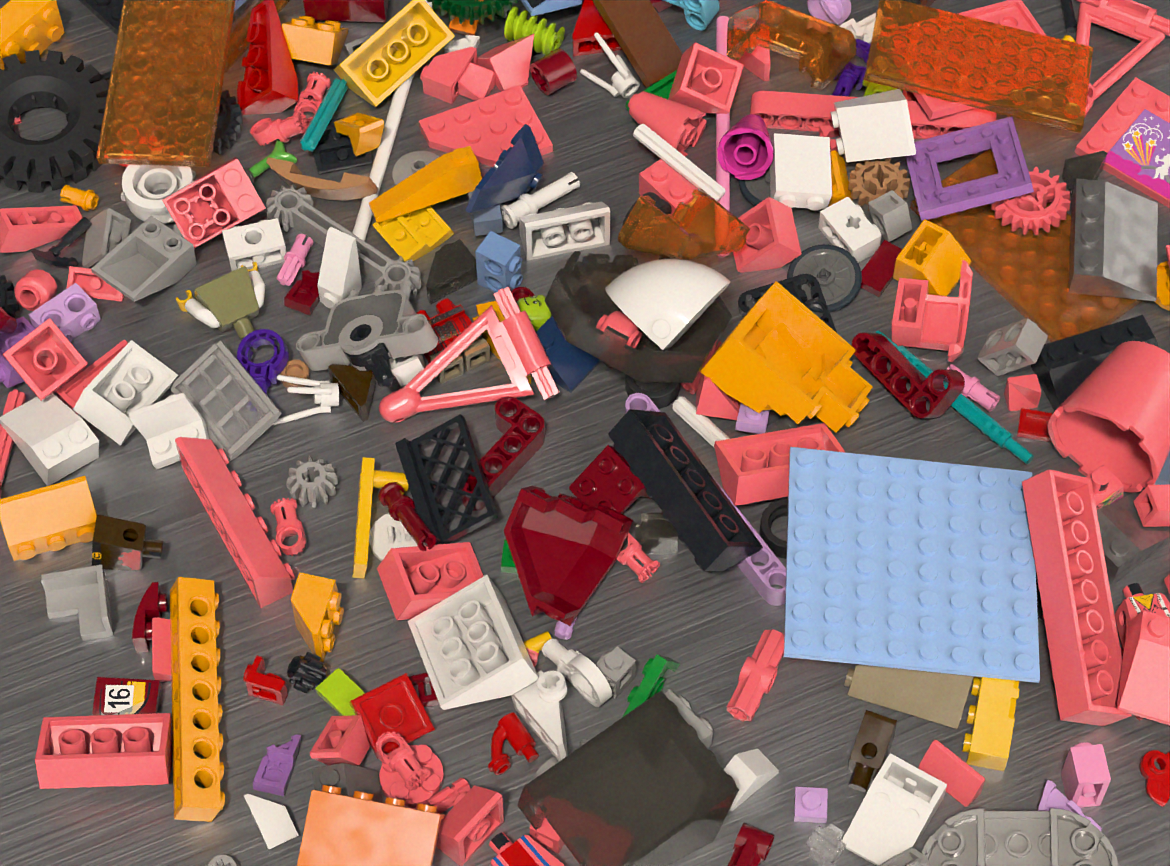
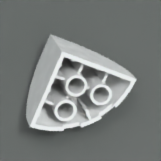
M661 259L632 267L615 278L605 287V290L621 311L662 350L672 347L731 281L714 269L700 263L682 259Z

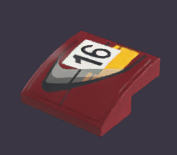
M97 677L92 716L157 713L161 692L160 680Z

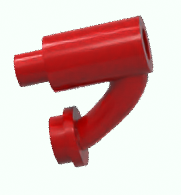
M512 712L502 717L497 723L498 727L495 729L491 739L492 761L488 764V769L490 772H494L495 775H501L511 767L508 754H502L505 739L508 740L518 756L524 755L529 763L539 757V754L534 749L536 745L535 740L517 714Z

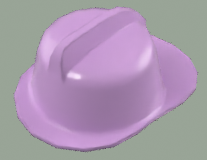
M807 0L810 16L807 19L808 23L815 21L823 28L835 24H843L851 13L850 0Z

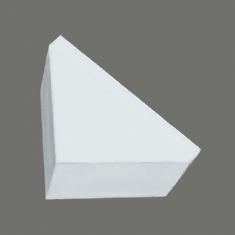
M758 748L734 755L710 786V790L732 812L776 776L779 770Z

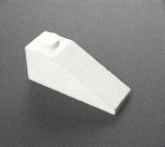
M330 227L327 231L317 285L320 302L330 309L339 301L346 299L351 290L355 289L360 292L362 289L356 238L333 227Z
M542 670L537 672L538 677L543 674ZM537 681L511 695L515 710L557 760L565 766L569 761L561 700L555 703L543 701L539 695Z

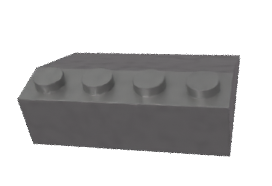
M1076 179L1071 198L1068 293L1156 301L1157 202L1106 181Z

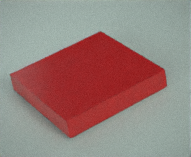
M407 673L349 701L355 715H361L368 741L377 759L376 742L383 733H399L408 744L435 730ZM387 742L382 746V751L388 754L399 748V745L395 742Z

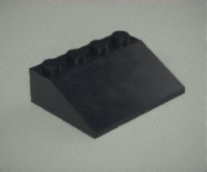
M1143 315L1044 344L1036 363L1031 364V368L1037 374L1038 381L1054 411L1121 343L1141 341L1158 347L1156 337Z

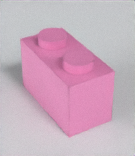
M1084 742L1071 747L1063 766L1061 778L1066 798L1069 801H1074L1080 808L1100 806L1111 781L1102 744L1092 745L1091 743Z

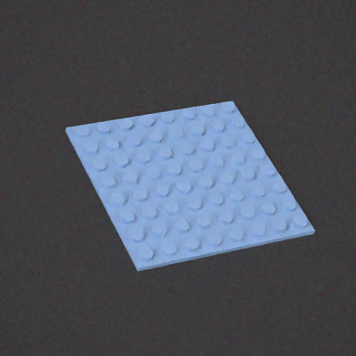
M790 447L783 657L1039 683L1036 566L1033 558V548L1022 481L1031 478L1032 472Z

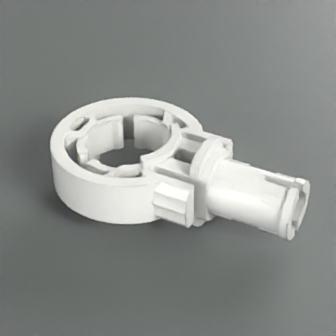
M554 638L544 644L542 648L543 655L557 665V672H560L564 678L566 677L590 704L600 707L612 697V690L607 679L589 658L582 655L579 651L575 652L572 649L568 651Z

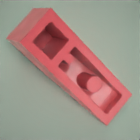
M73 205L0 209V253L26 252L61 239L83 218L78 207Z

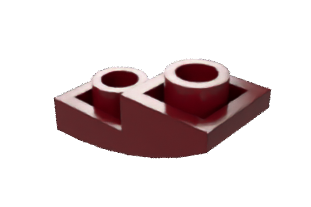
M159 582L151 583L142 597L135 615L132 641L136 653L149 652V640H152V618H162V612H167L168 610L167 594H162Z

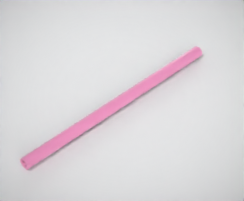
M720 16L716 19V52L730 58V19L726 16ZM730 112L728 114H716V182L725 188L726 191L723 197L716 201V255L720 257L730 254V172L722 169L718 161L717 148L723 135L730 130Z

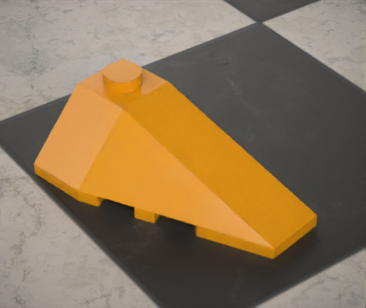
M471 146L457 148L452 152L441 155L369 202L376 222L391 219L473 192L482 180L478 160Z

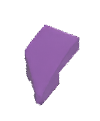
M301 735L291 736V741L278 747L274 744L266 747L267 756L262 758L253 781V790L285 796L301 745Z

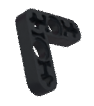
M801 274L778 281L780 285L808 309L813 307L820 308L823 311L820 319L837 333L816 277L811 274ZM774 283L742 293L738 299L740 315L744 317L749 312L750 307L747 306V301L752 300V303L756 304ZM803 284L811 287L812 299L808 301L806 292L802 289Z

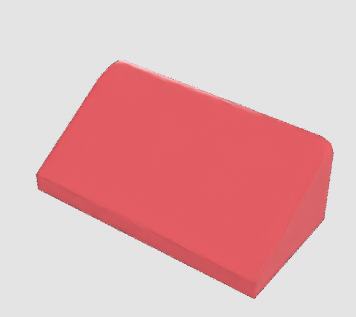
M69 266L67 288L77 283L90 298L123 302L125 295L92 273L91 269Z
M157 617L152 618V672L154 679L160 680V682L171 681L170 619Z
M934 740L931 743L918 769L947 784L946 792L964 807L970 806L981 794L985 783V778L938 740Z

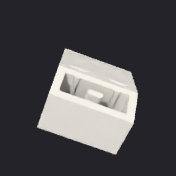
M890 753L872 782L840 845L876 866L881 865L911 847L915 848L942 803L947 784Z

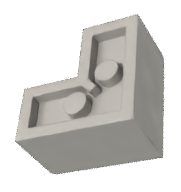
M102 565L41 575L49 619L79 614L80 633L83 641L114 636L108 581Z

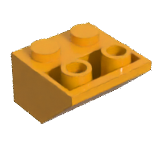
M299 16V18H292L291 21L282 23L283 33L292 59L330 66L338 63L349 30L348 28L341 27L340 22L325 20V23H315V18Z
M924 219L896 258L893 279L899 281V278L928 280V295L949 296L960 280L962 260H965L970 266L971 259L950 231Z
M299 572L290 599L296 628L312 654L319 656L320 661L324 662L326 653H331L334 647L335 634H333L335 625H340L343 618L344 608L340 607L341 593L337 591L336 580Z

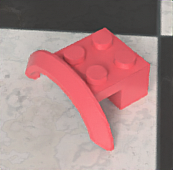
M962 260L959 297L928 295V280L899 278L892 319V341L898 346L949 351L948 361L951 363L963 353L973 272L965 260Z

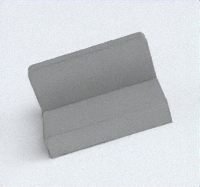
M106 208L89 221L92 225L86 230L81 267H91L129 236L131 219L110 208Z

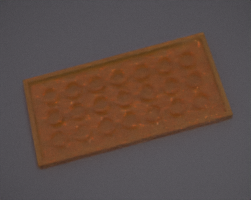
M124 0L96 157L99 164L210 167L236 0Z
M879 0L863 80L1081 133L1085 119L1093 47L903 0Z
M992 149L986 150L942 180V187L998 174ZM915 198L911 201L910 209L920 217ZM1052 202L1047 203L1044 209L1050 206ZM991 204L943 215L935 219H928V221L950 231L971 259L970 266L1019 313L1036 323L1048 335L1047 339L1050 342L1110 325L1143 301L1068 293L1071 216L1068 213L1066 220H1060L1059 227L1050 224V232L1047 233L1043 228H1040L1038 235H1035L1033 230H1028L1026 235H1023L1021 228L1013 232L1011 231V223L1002 226V218L995 219V210H991Z

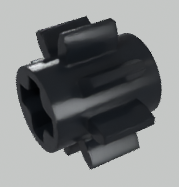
M307 652L305 657L301 655L295 656L287 669V676L291 678L289 682L294 684L293 688L303 693H307L309 688L314 690L325 680L326 668L323 667L324 662L320 661L319 656Z

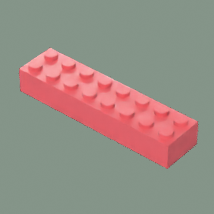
M1048 469L1022 481L1053 672L1052 677L1055 684L1057 708L1060 720L1106 726L1131 717L1132 714L1117 710L1122 656L1092 481L1090 478Z

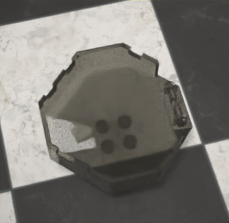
M574 251L567 260L565 267L557 272L545 298V303L565 340L600 359L607 367L618 369L639 382L693 383L719 344L732 318L720 295L672 347L662 350L640 329L642 337L634 349L626 344L629 339L628 336L610 326H607L604 332L596 328L603 315L606 314L608 316L614 311H621L609 297L605 287L623 272L637 266L638 259L631 254L615 255L613 262H609L610 257L608 254L589 253L583 257L582 261H578L581 252ZM661 254L658 260L674 258Z

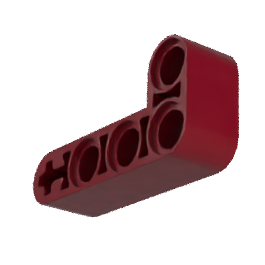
M862 332L858 333L852 340L851 346L856 349L854 355L917 418H938L942 416L964 389L965 380L959 371L938 369L926 378L880 333ZM888 360L891 361L890 371L887 369ZM945 377L949 381L947 389H945L943 384ZM908 379L911 383V388L909 391L906 387V382ZM927 399H929L931 404L929 411L926 409Z
M510 396L502 397L495 404L496 426L504 435L479 460L492 499L545 442V421L543 417L518 399ZM512 414L513 416L506 417L504 415ZM528 430H536V432H527V431H528ZM509 450H517V452H514V453H510V452H508V451H509ZM491 470H498L499 472H497V473H490L489 471H491ZM469 475L462 490L473 493L477 484L476 477ZM461 495L462 503L466 507L470 498ZM477 501L473 511L482 510L486 507L485 503Z

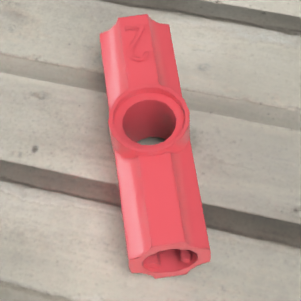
M774 629L764 630L752 657H747L738 678L739 683L727 705V712L733 718L743 722L752 721L764 694H768L777 676V667L784 655L783 633Z

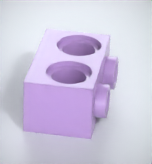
M74 283L28 314L31 324L35 329L50 318L70 343L81 333L92 329L101 321L97 304L77 283Z

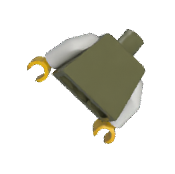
M252 262L253 268L249 270L246 266L241 265V268L195 288L194 296L196 299H194L190 290H186L187 299L180 300L178 297L175 298L180 310L189 312L197 320L211 328H218L221 332L235 328L242 341L245 336L255 331L250 320L258 316L259 308L264 304L265 283L258 272L257 263Z

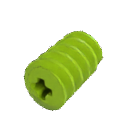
M514 6L509 12L504 27V36L508 41L534 34L533 50L536 53L542 52L544 56L561 46L565 35V28L563 26L556 32V23L552 22L546 28L547 19L545 18L541 19L538 24L537 15L531 16L527 20L528 11L523 10L518 16L519 8L517 6Z

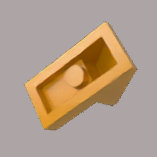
M357 112L334 122L337 133L350 137L355 156L379 147L384 129L383 119Z

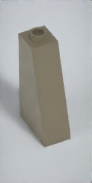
M857 664L855 669L849 668L844 686L849 687L848 696L958 729L974 676Z

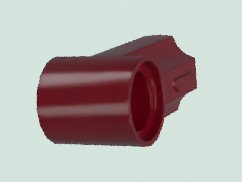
M743 823L733 847L734 852L728 866H759L768 856L774 835Z

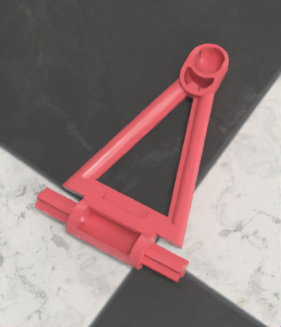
M1076 0L1081 3L1079 5L1072 68L1074 75L1071 80V86L1064 97L1062 107L1064 115L1068 119L1078 121L1086 117L1094 101L1163 41L1165 35L1170 36V20L1156 15L1157 9L1133 0ZM1091 22L1141 41L1094 84L1091 85L1085 82Z
M509 287L502 288L493 294L505 320L499 321L491 305L407 385L381 400L379 413L384 420L398 423L419 412L498 401L506 396L518 398L535 395L527 379V376L532 375L543 400L552 398L560 393L548 369L551 362L526 311H520ZM487 330L513 384L421 397L419 392Z

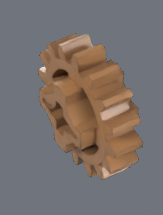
M886 158L885 161L875 159L873 162L871 160H864V165L857 163L855 171L851 170L848 190L852 191L851 198H859L858 205L860 207L864 204L868 205V202L891 190L903 200L907 198L910 178H907L908 171L906 169L900 170V162L892 165L890 164L891 158Z

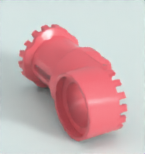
M319 72L309 74L307 77L308 84L306 89L300 93L294 112L299 110L303 113L312 112L315 114L323 100L325 91L331 86L330 79L326 78L325 75L322 76L323 73L319 75ZM313 117L308 118L306 123L310 124Z
M297 110L293 116L283 120L280 118L273 121L270 118L261 119L251 127L250 133L260 146H264L265 143L269 144V142L276 139L286 143L291 137L300 133L304 134L309 123H306L308 119H304L306 115Z
M282 498L283 501L278 499V502L274 501V504L270 506L271 513L275 515L277 521L275 528L276 542L284 554L288 556L298 555V552H302V549L306 547V537L302 522L297 518V502L294 498L290 500L289 498L286 500ZM298 535V541L294 545L285 546L283 544L285 537Z
M628 532L626 536L628 545L626 549L620 551L617 560L622 565H627L638 576V581L643 583L649 579L648 575L652 577L651 572L654 574L658 570L660 563L657 560L653 561L642 550V545ZM636 559H638L644 566L642 567V566L636 561Z
M387 732L378 738L376 749L379 760L387 764L392 771L396 770L406 782L405 787L408 791L415 790L416 787H419L418 783L422 785V780L426 781V778L430 777V771L419 764L414 757V751L399 733ZM387 742H395L399 745L400 750L395 755H386L382 751V746Z

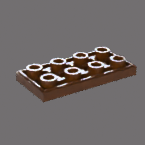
M592 0L646 88H649L678 69L682 52L650 0Z

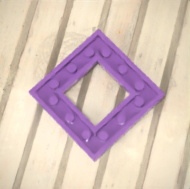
M1012 116L914 142L916 154L906 156L921 221L924 219H935L943 215L965 211L985 204H993L997 201L1020 197L1034 192ZM992 149L998 174L942 187L937 167L938 162L950 161L957 157Z

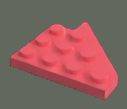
M520 85L419 120V128L430 148L449 153L457 148L471 146L478 163L494 167L503 150L507 151L509 147L514 146L511 144V140L525 124L531 127L541 156L553 152V144Z

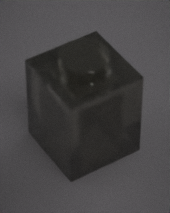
M641 513V524H635V539L641 542L642 550L646 554H678V533L672 524L664 519L662 513Z

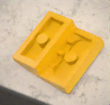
M431 206L372 224L399 256H402L404 262L411 259L415 261L423 257L454 235L451 228Z

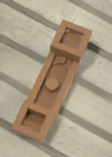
M269 157L266 161L271 169L287 185L292 186L294 183L297 190L304 187L307 194L312 197L327 200H353L371 196L378 191V187L367 176L344 172L341 182L302 175L298 167L290 161Z

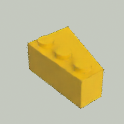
M974 676L971 695L976 696L975 705H969L966 723L972 724L971 734L965 733L962 752L968 753L966 761L968 765L998 771L1005 770L1015 721L1016 700L1019 697L1020 691L1018 688L1019 681Z

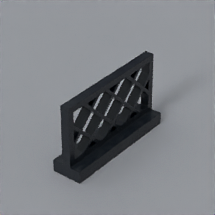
M460 414L412 441L403 438L395 443L417 514L436 537L435 545L450 544V542L498 518L463 415ZM459 426L460 435L456 443L446 441L450 431ZM430 441L436 442L431 456L423 455L421 446ZM444 445L453 448L447 463L438 460ZM460 451L467 452L469 455L464 468L455 466ZM435 464L445 467L438 482L433 481L430 476ZM452 470L462 473L455 488L446 485ZM469 475L477 479L473 493L462 490ZM443 489L453 492L447 507L441 506L438 501ZM460 495L470 498L464 513L454 510ZM477 501L484 502L487 512L478 517L471 516ZM451 515L462 517L458 527L448 532L447 524Z

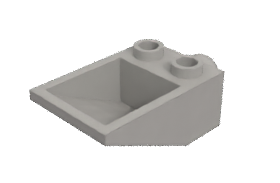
M150 216L92 267L91 271L135 302L176 284L197 264L193 244L183 237L177 225L175 224L173 229H170L153 216Z

